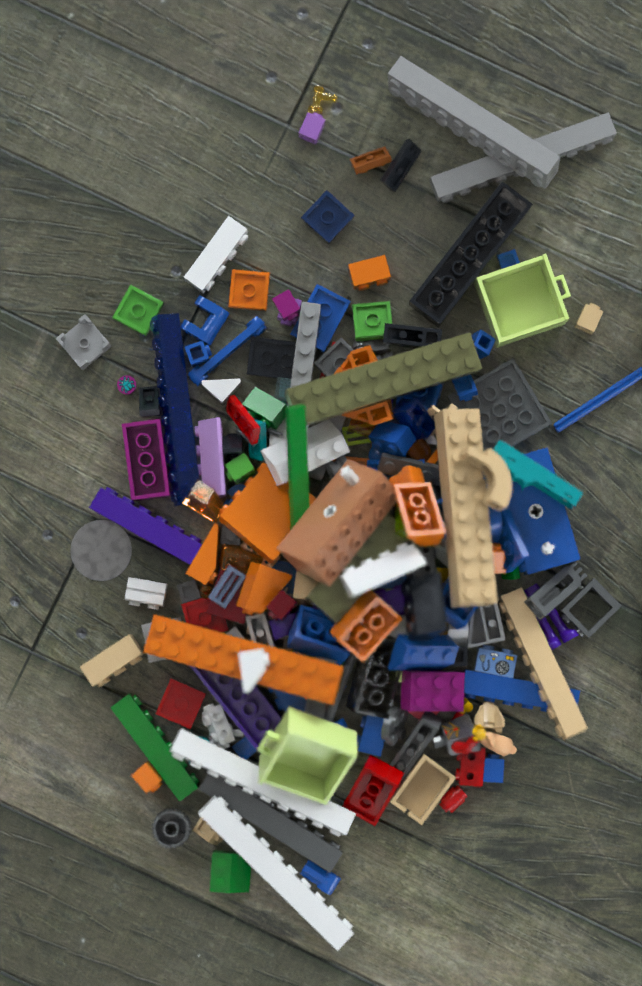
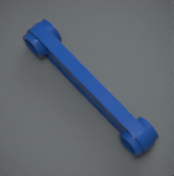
M258 316L254 317L247 323V329L201 367L198 365L188 373L189 379L197 386L201 385L202 380L209 378L207 374L247 342L251 336L258 337L267 329L263 320Z

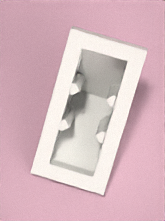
M240 379L202 380V386L222 404L241 385Z

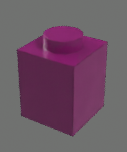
M289 289L272 298L283 321L287 319L292 321L299 316L300 307Z

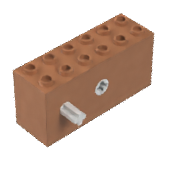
M348 459L276 549L298 572L330 587L396 504L397 499L393 485L382 472Z

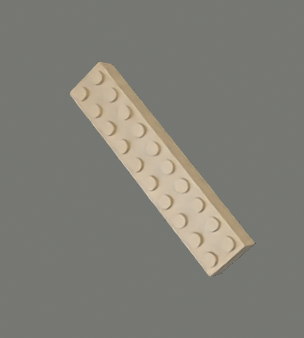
M442 409L434 414L443 517L446 531L452 608L490 606L497 603L489 508L482 503L487 490L486 480L483 479V473L480 468L460 458L462 450L469 446L477 447L481 450V453L483 452L479 409Z

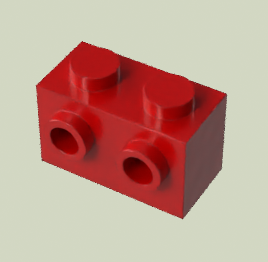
M481 747L480 751L457 755L456 760L460 761L459 769L456 768L455 780H458L459 785L483 787L485 747Z

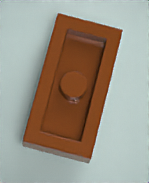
M384 146L351 158L350 162L357 175L365 173L370 169L384 166L392 162Z

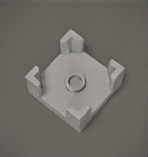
M86 314L78 319L79 323L66 334L62 333L56 338L82 370L112 347Z

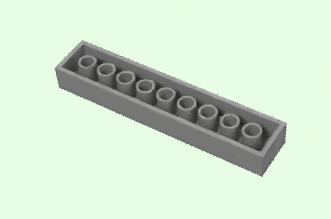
M400 56L388 72V88L391 94L405 99V102L411 107L416 106L425 116H431L436 119L439 125L452 129L455 135L463 136L472 146H478L483 149L486 155L499 159V162L505 167L510 166L519 176H525L530 179L535 186L546 189L557 174L560 156L404 57Z

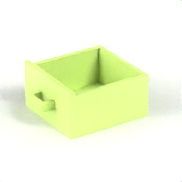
M547 254L477 277L474 286L492 337L496 339V348L565 325L569 320L563 299L571 297L564 275L554 277ZM561 280L565 294L562 296L556 282Z
M289 707L275 731H267L257 748L258 752L261 753L259 756V784L264 782L326 805L357 757V732Z

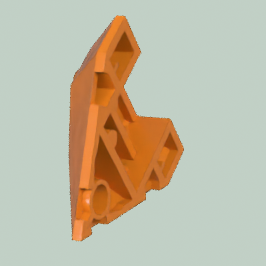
M370 345L353 350L334 374L378 361ZM388 400L341 416L377 425L393 420L392 402Z

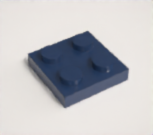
M326 190L301 219L323 240L330 244L355 215Z

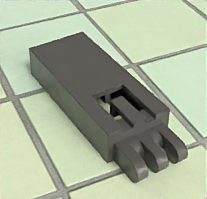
M576 561L558 571L524 601L539 620L548 615L581 585V581L587 577L586 573H583L581 576L578 575L582 571L581 567L577 570L573 569L577 565ZM558 584L562 588L566 584H568V586L562 592H559V587H555V585Z

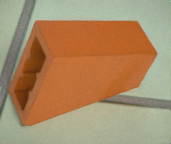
M251 561L236 606L243 608V613L252 616L254 612L262 614L279 591L291 580L292 575Z

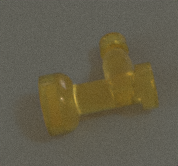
M314 86L313 104L308 107L307 112L311 114L315 112L322 115L321 100L336 103L337 95L324 93V87Z

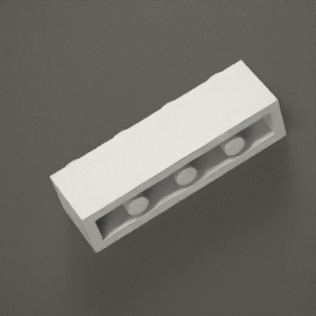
M228 216L184 276L185 281L203 294L206 290L209 291L215 283L213 281L214 278L224 272L226 268L224 265L228 259L231 261L237 253L236 248L239 244L243 245L247 240V229Z

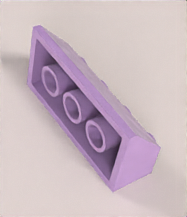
M221 418L198 421V426H195L196 438L199 437L200 445H196L197 457L200 456L201 464H197L198 476L202 475V483H199V494L203 495L204 499L227 497L225 462L222 452L223 430Z

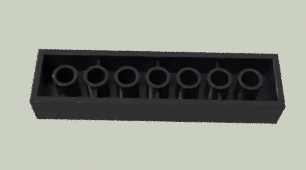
M502 181L414 294L408 305L439 328L529 212L533 204Z

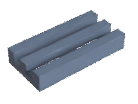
M229 565L208 598L221 607L226 608L246 578V575ZM238 575L239 578L237 579V581L235 582V584L233 585V587H232L231 590L229 591V593H228V595L226 596V598L224 599V601L221 602V599H222L223 596L225 595L226 591L229 589V587L231 586L232 582L234 581V579H235L236 576ZM228 579L227 583L225 584L217 598H215L220 589L222 588V586L224 585V583L226 582V580Z

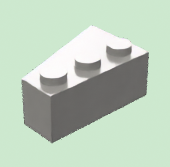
M498 603L490 606H478L469 620L467 648L505 640Z

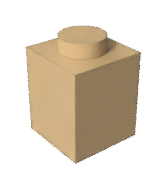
M593 303L585 304L575 324V328L592 335L604 311H601L600 307Z

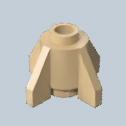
M484 702L483 705L479 706L473 725L475 727L480 724L485 728V731L502 734V727H505V719L498 706L494 705L493 702Z

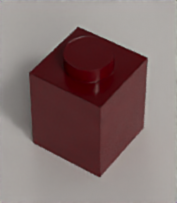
M281 589L266 608L270 610L268 614L274 620L281 619L284 621L298 603Z

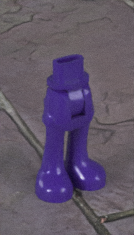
M536 583L524 590L529 598L540 587ZM556 607L548 614L563 643L579 635L575 629H569L564 624ZM546 616L541 620L536 617L551 650L562 645Z

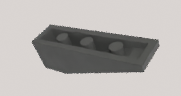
M430 711L424 712L390 763L391 766L404 772L400 784L436 734L443 721Z

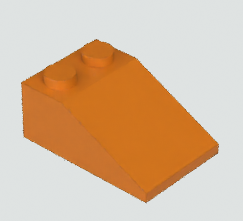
M214 523L186 572L187 575L206 586L209 583L214 584L218 577L216 571L218 569L220 526Z

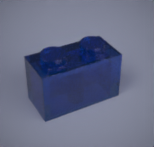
M401 398L392 410L401 425L409 426L416 439H428L435 429V422L418 398Z

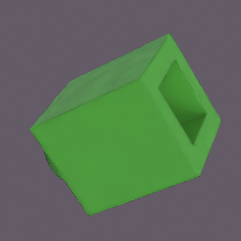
M245 453L225 464L227 471H225L226 476L230 482L234 480L236 485L256 474Z

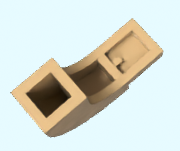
M473 446L462 450L460 458L480 468L487 479V490L482 503L497 511L507 508L512 493V480L509 469L503 459L490 448L482 453L479 448Z

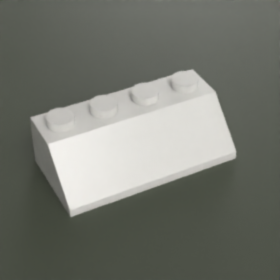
M329 419L306 429L308 471L350 452L342 433ZM285 439L261 450L277 486L288 481L287 441Z
M406 542L396 547L398 551L390 553L389 550L379 554L380 558L372 561V558L361 562L362 566L357 569L351 566L343 570L344 574L339 577L350 598L425 565L426 561L414 543L408 546Z

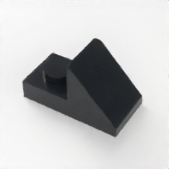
M158 386L139 388L140 417L161 415Z

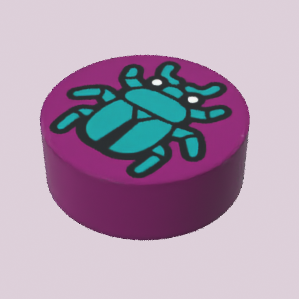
M125 375L118 380L117 387L122 394L131 395L135 392L137 383L133 377Z

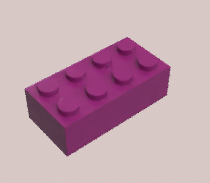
M154 419L122 424L131 500L135 502L171 497L162 421Z

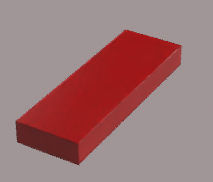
M230 395L227 401L226 412L251 444H257L260 426L235 395Z

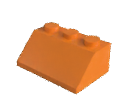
M431 483L394 485L393 489L407 537L419 546L439 545L446 532Z
M369 589L329 632L350 652L364 662L403 618Z

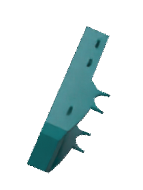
M499 440L493 451L507 465L512 482L519 483L522 491L524 487L534 486L570 510L575 507L581 498L582 491L505 442Z

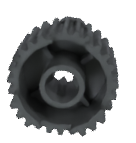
M174 808L163 810L153 821V838H156L155 841H158V845L161 844V847L165 846V849L168 847L170 849L172 847L174 849L177 846L180 847L190 837V830L192 829L190 827L192 824L190 818H188V815L185 816V812L182 813V810L178 811V808L176 810ZM174 824L177 831L170 833L167 825Z

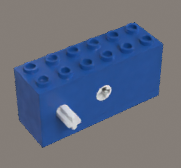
M548 448L524 454L555 474ZM512 482V493L508 508L512 512L514 522L520 531L521 538L529 554V557L519 565L520 573L523 572L525 576L580 560L565 506L534 486L524 487L522 491L519 483ZM530 511H537V514L531 515Z

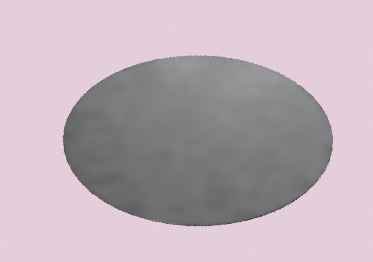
M95 520L85 524L77 531L71 543V558L74 566L83 576L91 580L107 581L117 577L126 569L131 559L132 546L127 533L122 527L108 520Z

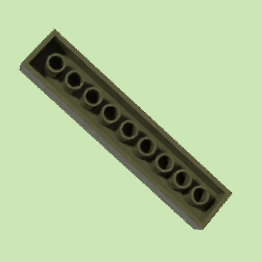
M468 332L286 389L284 393L288 406L305 405L306 426L477 373L482 369L471 333Z

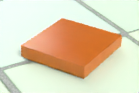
M232 269L228 307L266 311L270 273Z

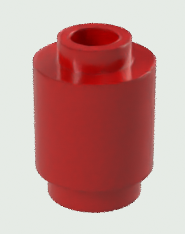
M458 785L452 786L440 799L441 803L439 805L446 813L448 811L453 813L465 802L464 799L468 796Z

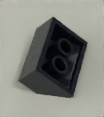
M435 572L410 577L404 581L401 592L404 595L403 610L406 614V632L408 633L409 640H431L446 631L447 622L441 573Z

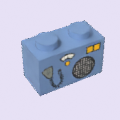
M483 645V648L477 649L474 671L513 678L517 655H513L512 650L502 649L501 652L494 651L493 646Z

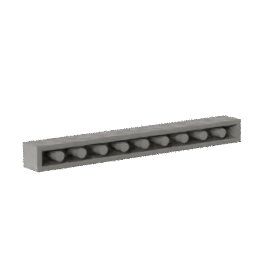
M608 112L534 140L558 156H567L569 158L578 154L577 151L582 149L588 151L595 148L596 144L602 143L605 145L612 142L617 132ZM487 156L434 175L430 178V183L437 202L443 201L445 203L454 199L453 196L458 194L465 196L471 193L472 189L478 188V190L488 187L491 182L496 181V183L507 180L506 177L514 175V177H517L519 175L510 166L505 167L502 165L499 159L494 156Z

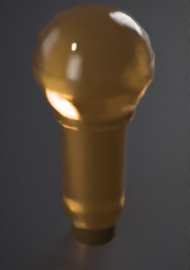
M203 585L200 590L201 597L209 599L208 596L213 589L210 586Z

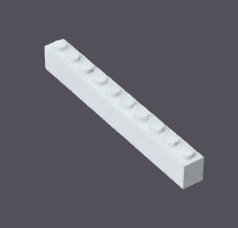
M183 729L178 731L169 752L173 753L172 757L180 761L186 759L190 761V766L199 770L202 767L208 770L207 774L215 778L221 776L225 778V783L234 787L237 784L243 787L242 791L250 795L256 793L260 795V800L269 804L272 801L278 804L277 808L288 812L289 809L295 812V817L302 820L307 818L313 821L312 825L322 829L324 826L330 829L329 833L334 836L347 835L356 813L331 801H328L325 805L264 782L259 784V766Z
M214 795L198 811V814L338 951L354 935L351 930L353 926L345 918L341 920L337 916L339 912L332 905L328 907L324 903L326 899L318 891L314 893L310 889L311 884L305 878L301 880L297 877L296 874L298 872L290 864L286 866L282 862L284 858L277 851L273 853L268 848L270 844L263 837L259 839L255 835L256 830L249 823L245 825L241 821L242 816L237 811L231 812L227 808L229 804L221 796L217 798Z

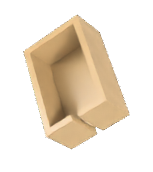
M128 634L80 666L92 686L98 685V687H102L111 681L109 677L113 674L118 676L127 670L125 666L129 664L132 666L143 660L141 656L145 653L134 636Z
M423 753L396 790L390 802L403 812L408 809L407 815L422 825L456 777Z

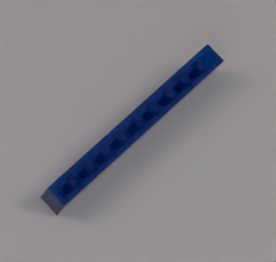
M179 313L157 314L151 318L150 330L153 332L154 337L152 340V348L156 354L154 365L158 370L157 386L160 388L161 395L159 397V404L163 411L161 422L165 427L164 443L167 445L168 452L166 454L167 464H170L168 479L172 484L171 500L174 502V507L197 505L202 503Z

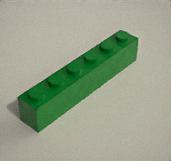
M130 693L113 705L111 709L180 802L199 788L197 783L200 781L193 772L191 774L186 769L188 764L184 759L180 761L172 757L173 753L169 752L172 743L170 741L167 743L163 738L165 735L159 725L155 727L152 723L154 718L149 711H144L141 708L142 702L136 694L133 696Z

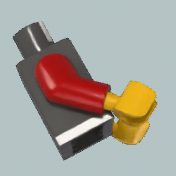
M464 697L463 711H457L450 721L441 724V735L432 738L435 749L445 746L449 755L468 754L481 750L479 740L486 738L485 728L480 724L474 727L469 715L465 714L473 709V705L467 698Z

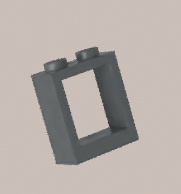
M592 578L559 611L562 613L561 618L567 624L571 622L576 627L575 630L581 638L584 636L589 638L621 605L595 578ZM592 589L610 609L587 630L568 610Z

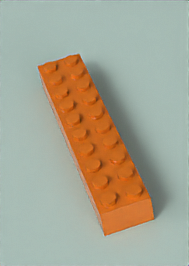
M155 614L143 651L147 654L242 680L239 652L264 649L265 653L269 654L270 665H267V671L257 684L335 705L345 668L337 664Z

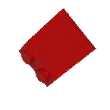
M370 754L342 807L356 813L355 816L376 826L398 788L404 772Z

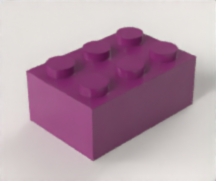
M402 670L401 709L407 711H463L465 672L455 670Z

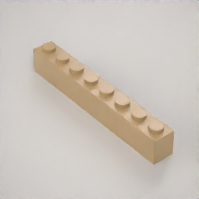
M521 587L502 595L498 600V608L507 618L506 625L509 631H513L515 635L514 642L517 648H521L523 652L522 659L524 664L530 667L532 672L530 673L531 679L534 684L537 683L540 689L538 691L539 696L548 706L547 713L550 719H554L556 723L555 730L557 735L565 741L585 732L588 727L535 614L524 602L527 597Z

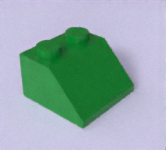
M213 850L210 892H249L251 865L236 851Z

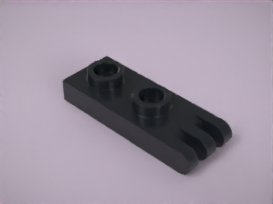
M407 139L380 181L391 191L396 192L422 150L411 139Z

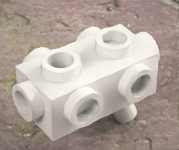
M214 703L203 707L202 722L209 730V740L212 744L226 749L230 747L229 743L235 741L234 737H243L244 734L240 729H233L232 724L228 723L221 705L214 706Z

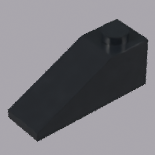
M385 323L383 343L417 349L441 341L442 329Z

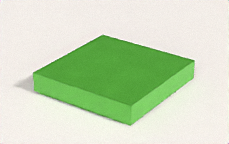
M130 285L112 318L147 336L164 302Z
M390 301L352 304L355 340L383 339L385 323L392 324Z

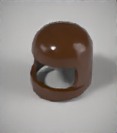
M412 432L416 441L406 452V458L414 460L425 459L426 462L430 458L431 448L420 432Z

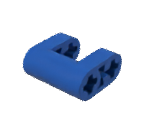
M199 295L194 304L209 313L202 328L185 319L179 328L199 341L203 340L204 344L211 346L230 313Z

